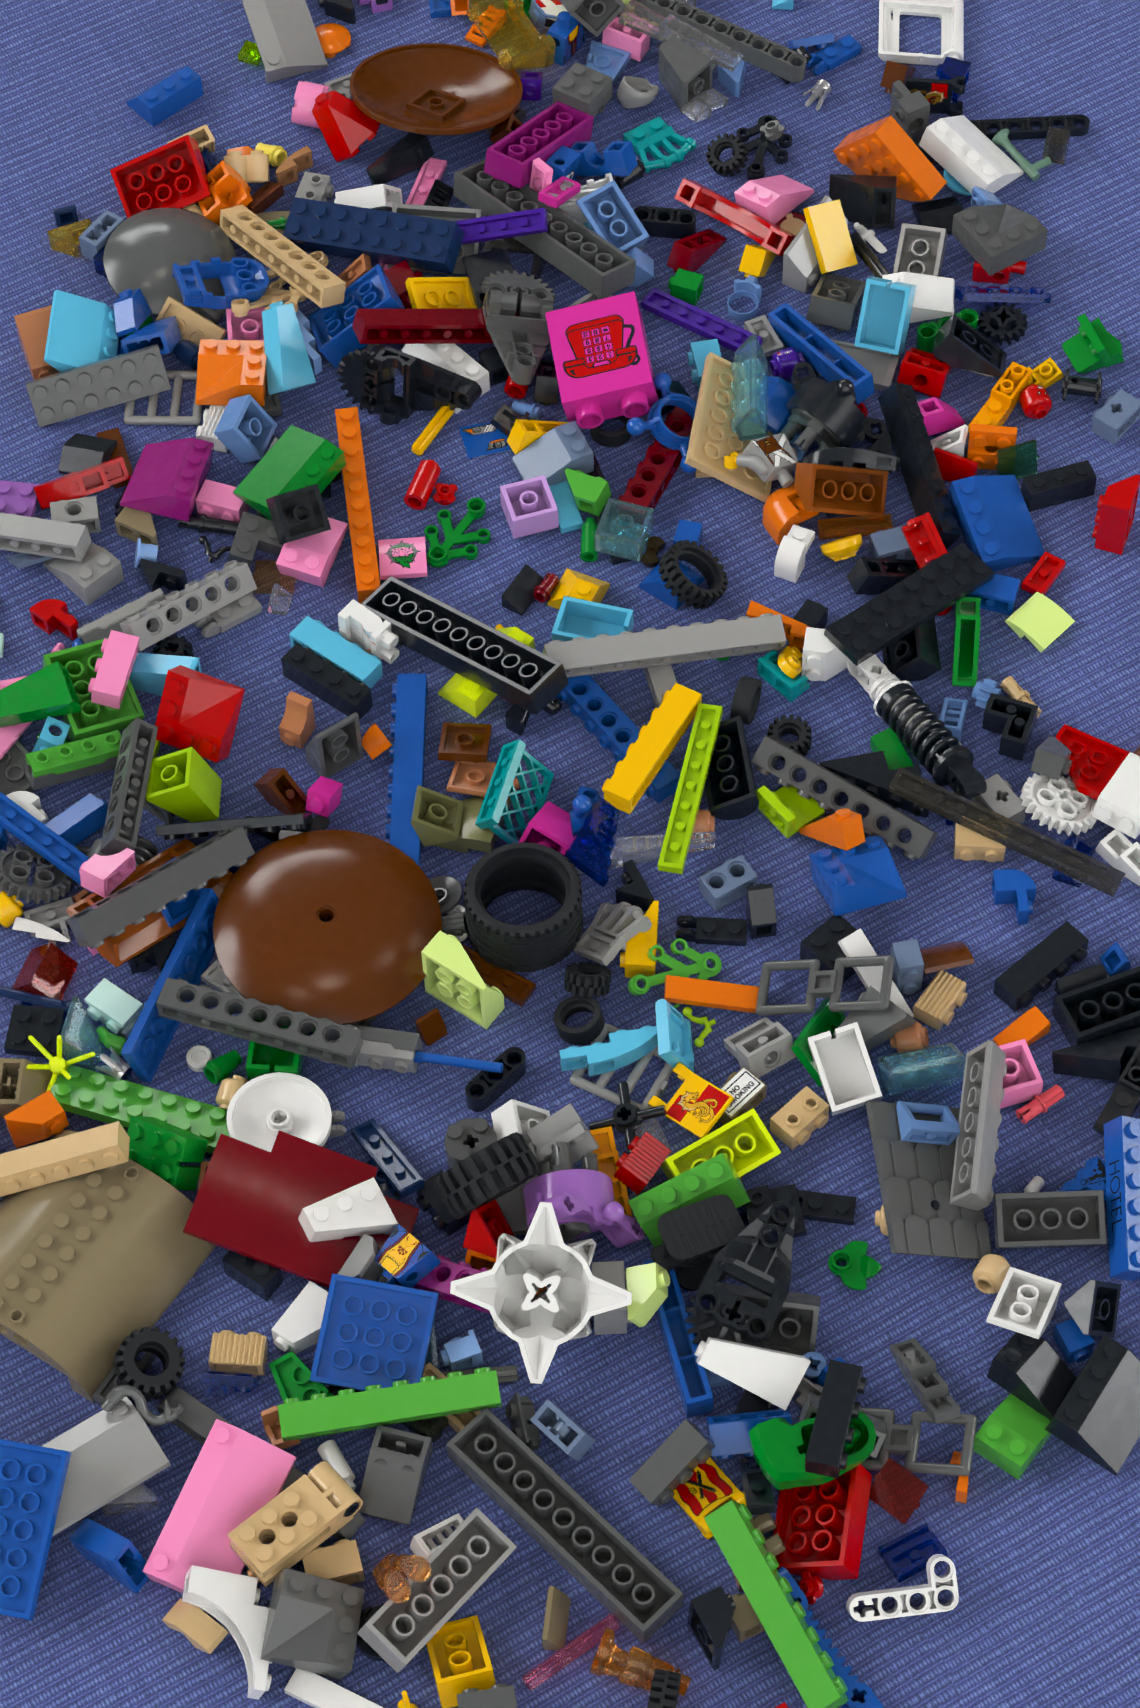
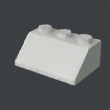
M511 1099L491 1113L497 1141L518 1132L523 1135L538 1162L544 1160H540L535 1151L538 1149L528 1136L527 1131L550 1117V1111ZM535 1175L534 1177H532L531 1179L527 1180L526 1182H530L531 1180H533L534 1178H536V1177H538V1176Z

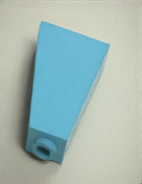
M283 301L269 304L270 309L262 311L269 395L316 383L293 303L284 305Z
M137 653L129 679L134 689L162 696L168 670L182 665L202 673L200 660L197 657Z

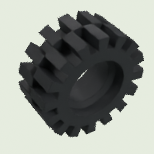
M724 133L723 138L720 135L716 136L718 140L715 142L712 139L710 141L712 146H707L709 151L706 152L707 162L718 175L722 174L723 177H727L728 174L731 177L735 176L734 171L739 174L741 172L739 168H745L746 166L744 161L748 162L746 147L733 134H730L729 137L727 133ZM728 148L734 150V157L730 161H720L722 151Z
M790 714L789 719H786L785 715L781 716V721L778 718L774 719V724L771 722L769 725L767 736L806 756L811 748L812 735L808 722L804 720L801 723L802 717L797 716V719H793L794 715ZM794 734L799 739L795 742H785L780 739V736Z
M584 962L569 964L566 967L564 989L573 995L579 994L581 997L584 995L590 998L592 996H606L610 991L612 972L606 966L600 967V964L596 963L593 965L592 962H588V964H584Z

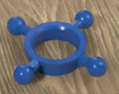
M661 372L655 375L654 383L656 389L661 391L663 398L656 401L650 408L648 421H643L639 417L629 419L626 426L627 431L633 436H638L644 430H650L659 443L669 449L681 451L683 458L681 459L680 466L682 470L686 473H693L697 469L685 463L690 436L683 437L670 431L662 420L661 409L667 405L680 407L689 414L693 421L697 403L686 395L671 392L669 389L672 382L671 377L667 373Z

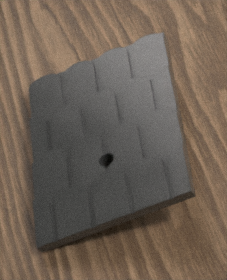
M884 1101L865 1102L891 1253L981 1260L984 1255L992 1254L984 1210L977 1211L949 1204L956 1139L950 1145L902 1141L896 1110L897 1103H887ZM949 1108L957 1122H959L960 1109ZM912 1113L915 1120L941 1122L940 1115Z

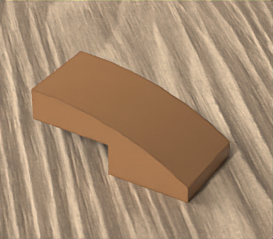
M308 146L294 152L279 165L276 170L277 183H281L285 187L299 180V172L313 167L312 151Z

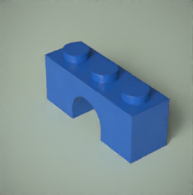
M575 141L570 149L582 154L577 175L582 177H589L591 175L605 177V174L610 172L612 176L626 177L638 165L631 141H612L603 151V156L597 151L594 141Z

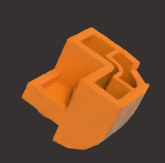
M222 160L207 174L211 196L199 201L198 204L206 218L220 225V211L222 209L242 204L246 207L253 201L249 193L251 188L235 169Z
M793 483L787 488L782 487L774 491L767 497L763 506L762 523L777 545H780L784 535H788L793 524L799 525L818 515L819 512L805 510Z

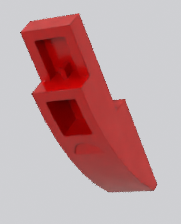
M119 456L79 472L75 471L34 486L33 489L41 509L50 507V502L78 499L110 488L111 485L130 479L123 457Z

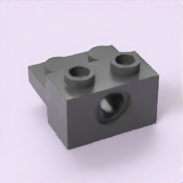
M898 80L892 83V93L890 95L891 109L889 113L911 140L915 141L923 136L926 127L929 126L930 103L919 90L911 93Z

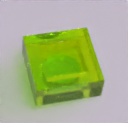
M245 41L238 53V61L258 66L262 59L257 44Z

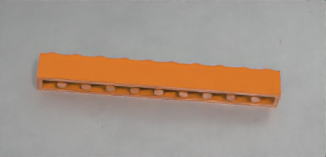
M358 407L335 409L339 449L344 451L346 465L342 468L358 603L361 604L380 587V578Z

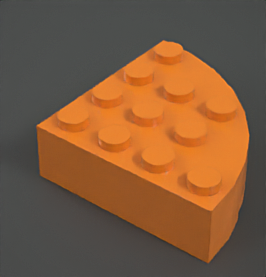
M891 115L848 134L833 150L837 155L838 161L849 167L856 175L897 176L896 198L916 202L931 200L947 183Z

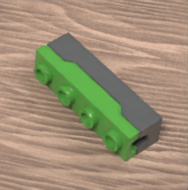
M119 730L26 754L25 774L33 791L115 769L122 737Z

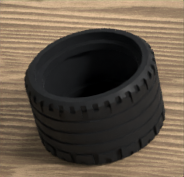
M521 842L495 848L491 852L486 853L472 866L465 881V913L469 941L481 958L484 957L485 961L503 970L535 972L547 969L550 966L552 967L571 954V950L575 949L576 942H579L580 935L582 934V886L578 871L575 870V866L569 862L567 857H564L559 851H555L553 848L542 844ZM518 890H535L554 897L562 905L551 918L530 925L504 923L493 918L486 911V908L497 897Z

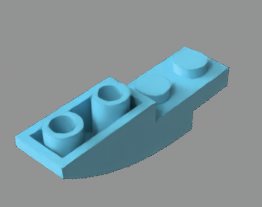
M647 1025L634 1030L621 1029L614 1033H609V1043L596 1042L589 1046H570L559 1050L561 1070L569 1071L588 1068L590 1077L627 1066L641 1059L658 1046L657 1026Z

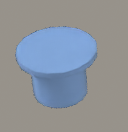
M138 538L134 568H137L138 564H140L141 558L156 562L158 545L141 543V538Z

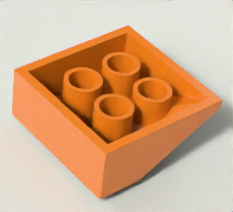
M200 339L196 405L227 406L230 399L250 394L260 406H265L267 356L265 355L264 341Z

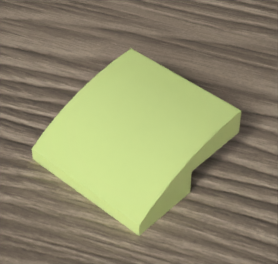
M1036 592L1005 620L1020 638L1025 635L1040 652L1046 649L1075 622L1061 607L1039 592Z

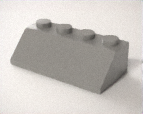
M825 195L819 204L831 202L832 199ZM845 217L846 224L848 227V219ZM807 222L783 253L782 274L783 285L805 294L811 286H815L821 273Z

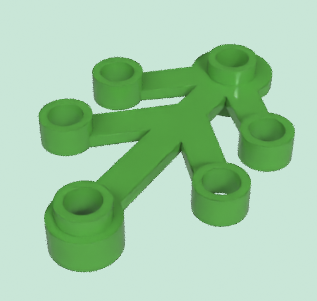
M678 938L671 943L670 948L674 954H682L694 962V964L685 965L667 955L660 945H654L647 952L648 958L654 962L658 961L672 970L649 977L637 974L628 981V990L635 996H641L648 992L650 987L665 983L666 975L689 978L690 975L699 973L697 979L708 980L709 977H714L720 972L722 967L721 960L713 952L700 954L688 947L684 939ZM676 943L682 945V951L676 949ZM653 949L659 951V957L653 955ZM707 960L712 961L713 968L707 966ZM638 980L643 981L644 988L638 987ZM675 1003L673 1007L677 1008L680 1004Z

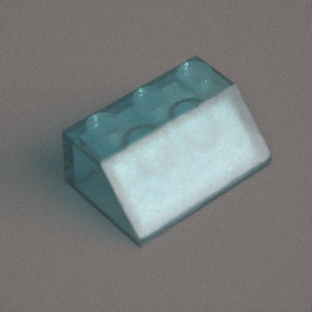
M951 1042L878 1057L877 1063L881 1087L887 1094L901 1095L905 1093V1090L913 1088L915 1090H925L933 1084H953L955 1080L963 1078L965 1055Z

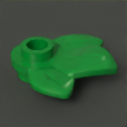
M850 1242L843 1250H837L832 1253L828 1259L829 1270L833 1274L840 1276L843 1284L853 1290H866V1279L878 1274L882 1268L875 1259L865 1255L868 1248L867 1242ZM844 1262L846 1266L840 1267L837 1263Z

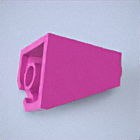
M548 801L531 819L518 843L542 844L553 848L555 851H559L564 857L568 858L574 847L569 813Z

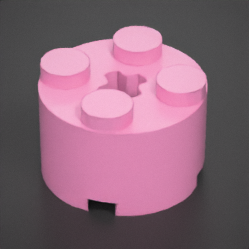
M299 81L294 96L295 104L292 107L291 122L320 129L312 110L317 96L321 93L329 92L330 87L307 81Z

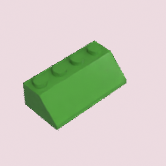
M721 1153L629 1200L628 1203L640 1227L653 1246L656 1247L663 1244V1239L657 1227L658 1220L663 1214L715 1195L728 1196L733 1201L736 1209L749 1203L750 1199L727 1153Z

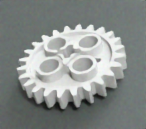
M1034 773L1032 778L1028 777L1021 790L1020 798L1023 799L1021 805L1027 807L1025 812L1033 813L1031 819H1039V825H1048L1049 831L1055 828L1058 834L1064 830L1068 836H1070L1072 831L1079 835L1081 831L1086 833L1088 828L1092 829L1097 821L1096 818L1092 817L1097 800L1078 792L1070 776L1068 778L1062 776L1059 780Z

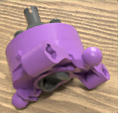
M560 1142V1148L557 1143L552 1144L554 1166L552 1162L547 1160L539 1161L540 1172L537 1174L538 1177L528 1182L523 1189L527 1230L531 1225L539 1203L551 1202L563 1241H574L596 1231L603 1232L617 1248H623L644 1238V1231L637 1219L625 1215L623 1206L614 1201L612 1179L608 1175L599 1172L597 1154L586 1153L582 1155V1169H573L569 1162L568 1143Z

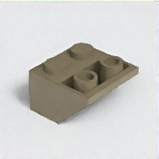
M0 1058V1119H4L5 1115L45 1093L53 1073L50 1070L27 1069L26 1066L28 1064H35L27 1059Z

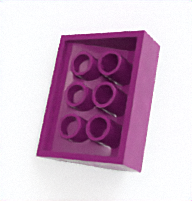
M185 438L145 444L121 499L120 506L188 522L196 504L195 499L212 465L214 443L202 439Z

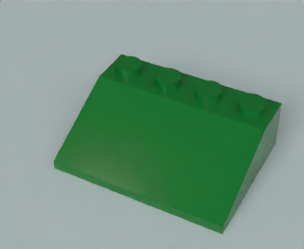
M291 425L233 491V494L272 521L266 499L314 484H318L321 494L346 465L344 451L322 437Z

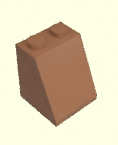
M52 305L14 316L20 345L33 380L59 373L57 369L44 361Z

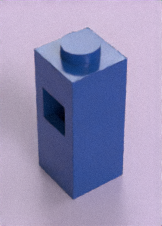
M89 793L45 825L71 845L76 846L105 825L108 805L102 798L98 799Z

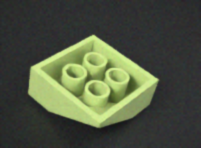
M439 931L421 951L423 972L426 974L424 978L425 992L487 1030L505 1008L504 995L497 987H490L484 983L463 946L455 936Z

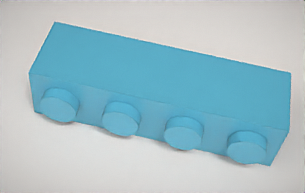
M306 616L289 634L291 648L296 643L303 648H309L316 656L322 660H328L335 668L347 672L351 678L359 683L366 684L370 689L383 676L382 662L377 656L370 655L362 650L358 644L347 641L340 633L331 631L319 620Z

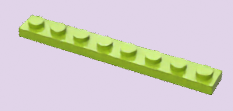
M698 703L657 865L658 871L683 874L723 714V706Z

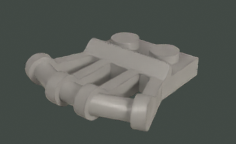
M624 901L619 904L602 903L592 924L580 937L579 942H576L574 951L577 955L607 966L614 960L620 950H626L627 941L639 932L649 931L652 923L647 916L643 915L642 909L638 906H631V904Z

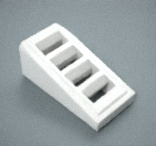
M459 1513L413 1536L410 1548L421 1564L438 1548L432 1539L435 1538L437 1543L441 1545L446 1540L442 1532L444 1531L447 1537H449L453 1533L450 1527L454 1525L457 1529L464 1521Z

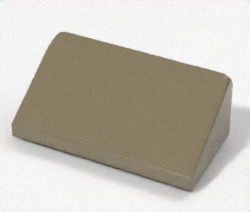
M555 1586L548 1587L542 1647L544 1650L562 1652L565 1650L571 1600L569 1596Z

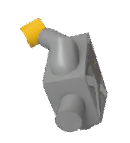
M785 433L751 440L740 455L737 452H733L730 456L726 455L724 457L725 468L748 467L764 482L778 480L783 488H787L795 482L791 473L795 469L796 463H798L797 452L794 447H791Z

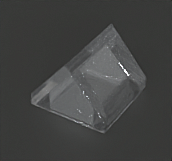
M275 583L273 586L267 613L287 615L293 595L278 583Z

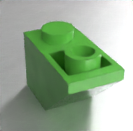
M566 468V479L578 510L599 516L611 496L608 481L601 477L587 475L580 470Z

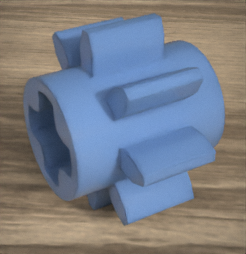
M987 678L983 682L978 681L971 696L977 700L976 706L985 709L991 693L1001 694V689L996 688L998 682Z

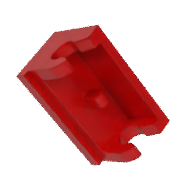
M929 512L907 521V525L902 527L901 530L919 569L943 554H948Z

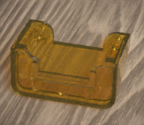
M469 0L468 18L471 22L474 21L498 57L502 68L505 67L508 71L541 69L554 64L555 41L551 35L546 36L545 34L540 35L523 11L524 3L522 0Z

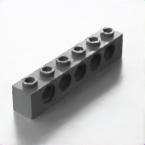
M136 718L122 732L100 846V852L107 855L117 854L126 848L134 850L137 844L158 731L157 726L139 718Z

